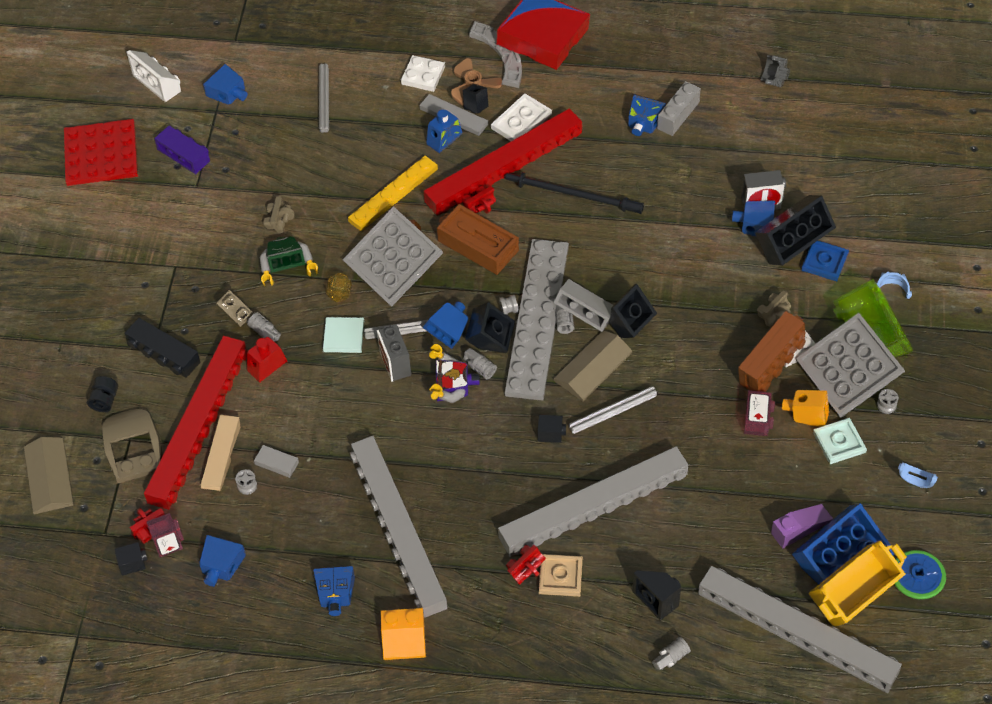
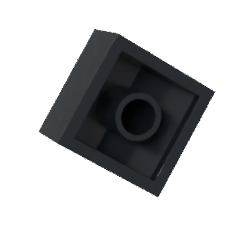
M634 284L611 307L610 324L620 338H634L657 314L638 284Z
M489 302L484 303L472 310L465 340L481 350L507 353L515 321Z
M639 570L634 572L633 593L660 621L679 606L681 585L675 577H671L666 572Z

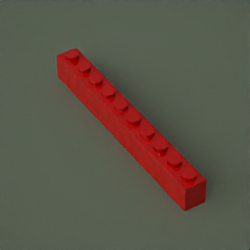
M570 108L424 190L425 203L437 216L448 211L453 206L462 203V197L466 194L476 195L478 187L482 185L484 187L492 186L500 179H504L506 173L511 174L516 170H520L528 163L534 162L542 155L548 154L556 147L579 136L582 133V121Z
M227 336L222 337L144 492L147 504L169 510L172 503L176 502L180 487L184 486L186 475L193 468L194 459L202 449V442L204 438L208 437L212 422L216 421L218 410L224 405L225 396L233 386V379L235 376H238L240 365L247 358L248 350H246L244 341Z

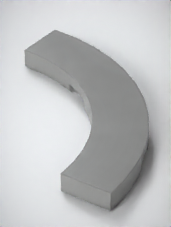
M474 21L469 37L486 43L498 53L505 69L502 85L519 88L522 78L520 55L496 44L497 31L493 27Z

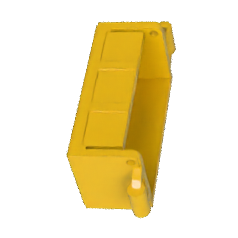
M881 541L874 542L864 547L808 594L833 627L846 624L905 575L901 567L907 556L897 543L885 547ZM889 549H891L893 553L896 555V557L899 559V563L889 552Z

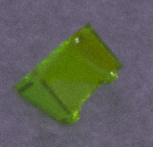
M874 279L833 301L836 307L833 310L838 319L842 318L844 322H847L853 316L860 313L895 358L914 351L888 300Z

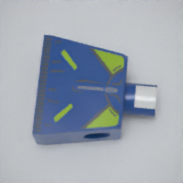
M634 95L628 124L632 128V133L635 136H641L643 132L653 133L658 126V115L666 106V103Z
M439 110L437 116L428 124L427 145L441 153L462 135L459 119L447 110Z

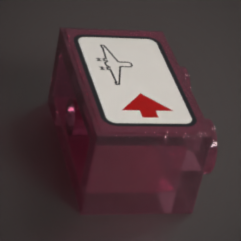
M748 390L744 434L768 436L769 429H773L774 417H770V412L774 413L775 401H771L772 393Z
M170 513L146 522L160 558L183 549L180 542L184 540L177 519L172 520Z

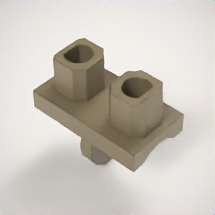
M279 196L276 197L275 203L268 204L267 212L271 217L264 218L263 223L267 229H275L278 234L283 233L285 223L288 220H292L295 213L290 205L282 202V197Z
M230 290L216 303L240 327L254 314Z
M782 291L779 295L772 293L768 299L769 305H760L757 308L758 316L765 320L766 326L771 327L785 311L791 314L789 310L791 304L787 299L788 292Z

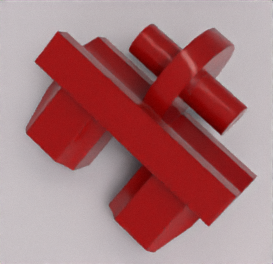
M483 185L478 187L476 195L473 197L470 194L462 197L463 205L474 213L483 210L488 214L491 212L490 206L496 202L494 188L492 186L486 188Z
M139 508L137 510L139 516L133 519L135 524L130 527L134 539L138 538L145 544L152 539V535L149 532L150 529L155 527L159 533H162L168 529V524L162 508L155 512H152L151 509L144 512Z
M525 545L520 552L522 557L517 561L511 559L506 564L507 571L519 585L531 574L536 577L540 574L536 569L546 558L535 545L532 547Z

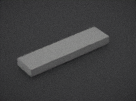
M430 94L420 104V110L437 116L439 110L449 111L459 119L462 129L478 136L488 126V120Z

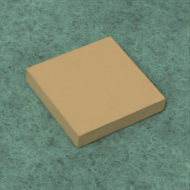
M542 554L546 559L541 563L539 594L580 597L583 556Z

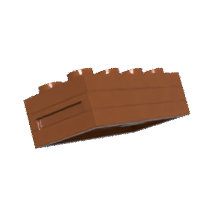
M460 204L451 213H446L439 219L440 225L437 227V235L440 243L496 275L500 273L519 251V237Z
M787 311L782 314L738 367L740 385L755 394H761L768 390L773 378H777L781 374L783 366L792 361L797 349L800 350L805 345L806 331L804 319L798 315L793 316Z

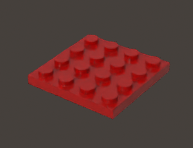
M134 119L64 128L65 182L67 186L138 177Z

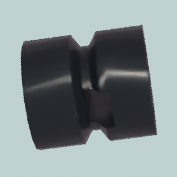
M96 377L87 400V405L98 412H109L117 393L118 383L109 377Z

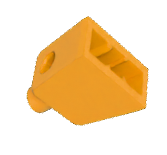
M797 390L794 400L783 399L782 410L793 411L795 422L816 427L825 426L829 416L827 391Z

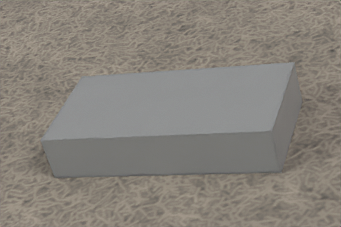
M263 445L254 463L257 466L290 478L299 460L297 457Z

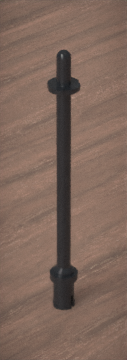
M524 172L521 173V176L510 173L504 175L506 180L519 183L520 188L524 184L618 206L623 212L627 210L642 214L644 209V203L629 200L627 197L620 200L527 178Z

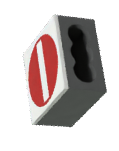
M781 171L744 174L741 194L744 209L745 202L775 201V209H781L782 200H784V188H786L785 177H782Z
M397 324L377 330L379 351L391 382L411 376L409 353Z

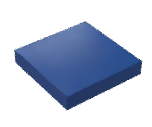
M817 241L810 246L801 271L837 282L849 250Z

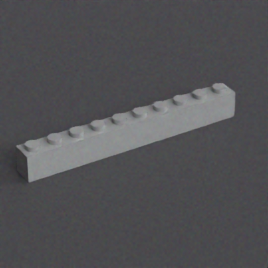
M371 436L352 443V452L349 453L353 464L357 463V474L360 479L365 481V484H363L364 490L367 495L372 497V500H370L371 506L380 515L377 516L381 528L385 527L387 531L384 533L387 543H392L394 547L392 549L395 561L399 560L401 566H399L403 578L407 577L408 583H406L410 595H415V607L423 608L424 618L446 610V597L374 437Z
M676 446L499 527V539L509 557L520 555L521 549L525 545L530 547L533 545L539 546L545 540L556 538L569 529L574 530L584 522L593 521L604 513H611L621 505H628L638 497H645L651 491L658 488L662 489L675 480H682L688 474V463Z
M711 566L699 585L698 595L886 693H889L900 672L902 664L894 657L886 656L876 648L860 643L855 637L847 636L837 628L823 624L818 618L810 617L802 613L797 607H791L783 603L779 598L765 594L760 588L752 587L742 579L728 575L721 568Z

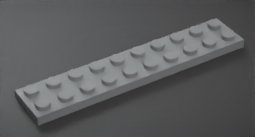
M532 239L505 389L506 397L544 400L556 327V304H554V301L563 285L569 243Z

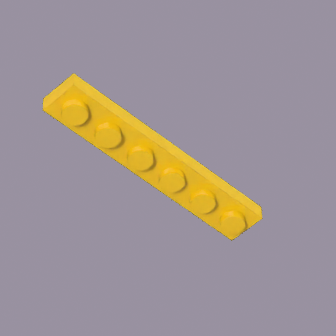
M427 156L422 157L348 217V222L358 230H364L438 170V165Z

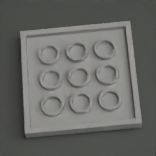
M393 206L349 252L343 261L392 307L443 254V251Z
M860 313L853 316L796 358L820 391H827L828 402L840 418L905 372Z

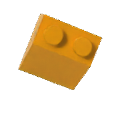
M423 608L381 611L383 659L426 657Z

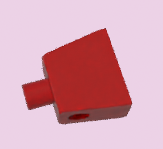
M270 337L258 339L256 345L247 352V372L259 383L287 362L281 348Z

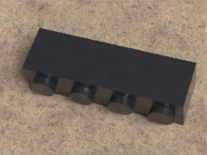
M138 318L124 333L127 340L126 343L130 348L141 351L147 358H153L159 365L170 368L176 375H182L187 378L201 363L198 351L141 318Z

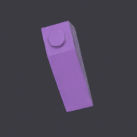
M819 504L790 512L773 521L771 534L783 549L827 525L833 518L824 506Z

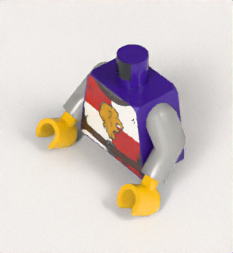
M434 344L430 348L432 350L429 353L430 358L435 359L438 357V360H436V384H433L429 389L433 392L431 394L432 399L454 403L468 396V385H480L479 374H468L466 363L442 352V347L438 344Z

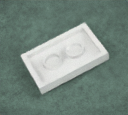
M524 94L491 124V129L506 139L513 141L541 125L552 115V110L529 95Z

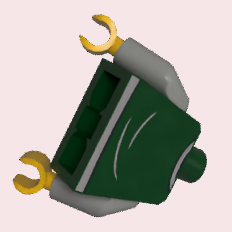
M293 236L286 238L277 237L276 240L269 241L267 249L260 255L261 272L264 273L261 277L263 286L265 287L266 280H270L271 285L274 284L272 276L269 274L270 271L273 273L302 266L307 263L308 276H311L310 269H314L317 274L318 266L312 262L313 258L308 246L296 241Z

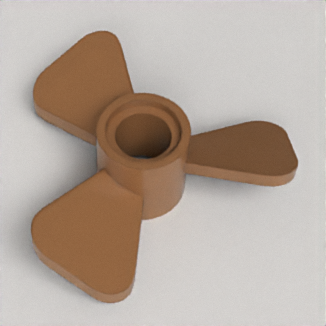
M470 58L464 59L454 68V74L463 79L465 84L452 89L451 95L462 106H464L462 90L472 84L491 88L502 87L501 78L482 79L481 73L473 70Z

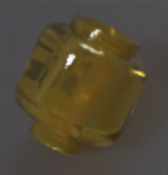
M342 273L332 275L327 283V296L335 302L348 299L352 287L351 280Z

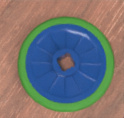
M911 550L904 552L907 558L904 559L901 568L905 575L895 583V586L906 596L915 599H928L936 596L943 589L946 582V572L942 563L935 556L925 551Z

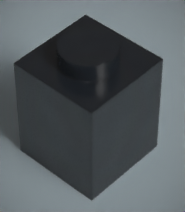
M472 84L462 90L465 110L478 114L489 107L486 87Z
M539 415L538 442L562 443V435L566 436V424H563V416Z
M139 542L115 549L118 567L122 576L146 569L144 561H147L148 557L146 550L141 549Z

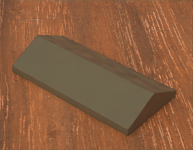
M603 330L554 378V381L578 399L584 401L632 354V350L618 335Z
M40 437L24 446L33 513L39 514L73 506L64 439L59 437Z

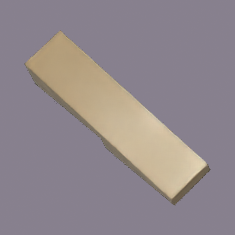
M220 415L201 482L202 489L221 491L231 463L230 456L241 428L239 417Z

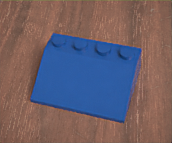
M861 503L847 507L792 553L802 569L819 585L867 545L877 541H881L885 547L891 546V544ZM889 549V552L894 556L893 551Z

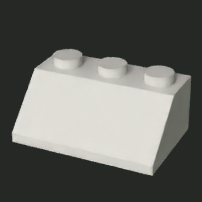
M127 51L133 76L160 99L167 102L181 92L179 78L176 75H172L165 66H161L154 57L151 58L144 52Z

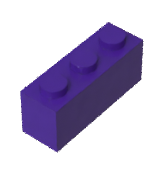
M168 126L154 138L157 150L194 174H197L210 162L208 149L203 145L197 144L191 137L183 135L178 129Z

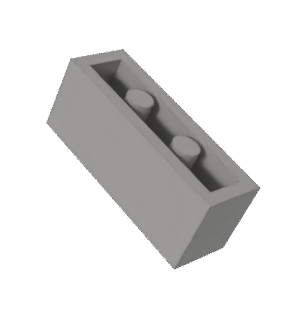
M685 81L659 113L657 129L673 136L698 105L701 88Z
M568 279L559 290L554 304L603 332L610 323L611 307L613 305Z

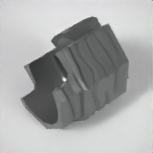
M767 55L761 80L765 81L766 84L782 87L784 81L788 80L791 68H787L788 59Z

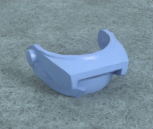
M881 273L874 289V295L879 296L881 286L893 283L901 286L906 292V299H910L912 291H910L905 274Z
M904 462L900 463L898 467L899 474L905 481L920 488L934 486L938 478L936 474L918 469ZM912 472L917 475L926 477L927 480L921 479L908 473Z

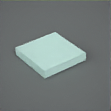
M326 317L323 351L362 353L364 318Z
M850 418L813 430V434L829 464L864 454L867 451Z

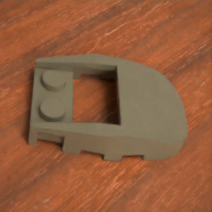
M133 409L107 418L102 425L104 453L111 471L115 475L117 484L154 474L162 458L160 434L150 414L143 409ZM146 433L150 434L154 452L115 462L111 443Z

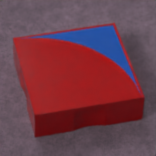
M521 0L497 29L496 44L515 53L528 56L536 62L557 70L568 56L571 48L580 41L589 29L590 14L558 0Z

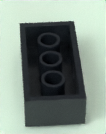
M808 195L757 230L755 234L769 264L783 266L834 230L836 226L823 196Z

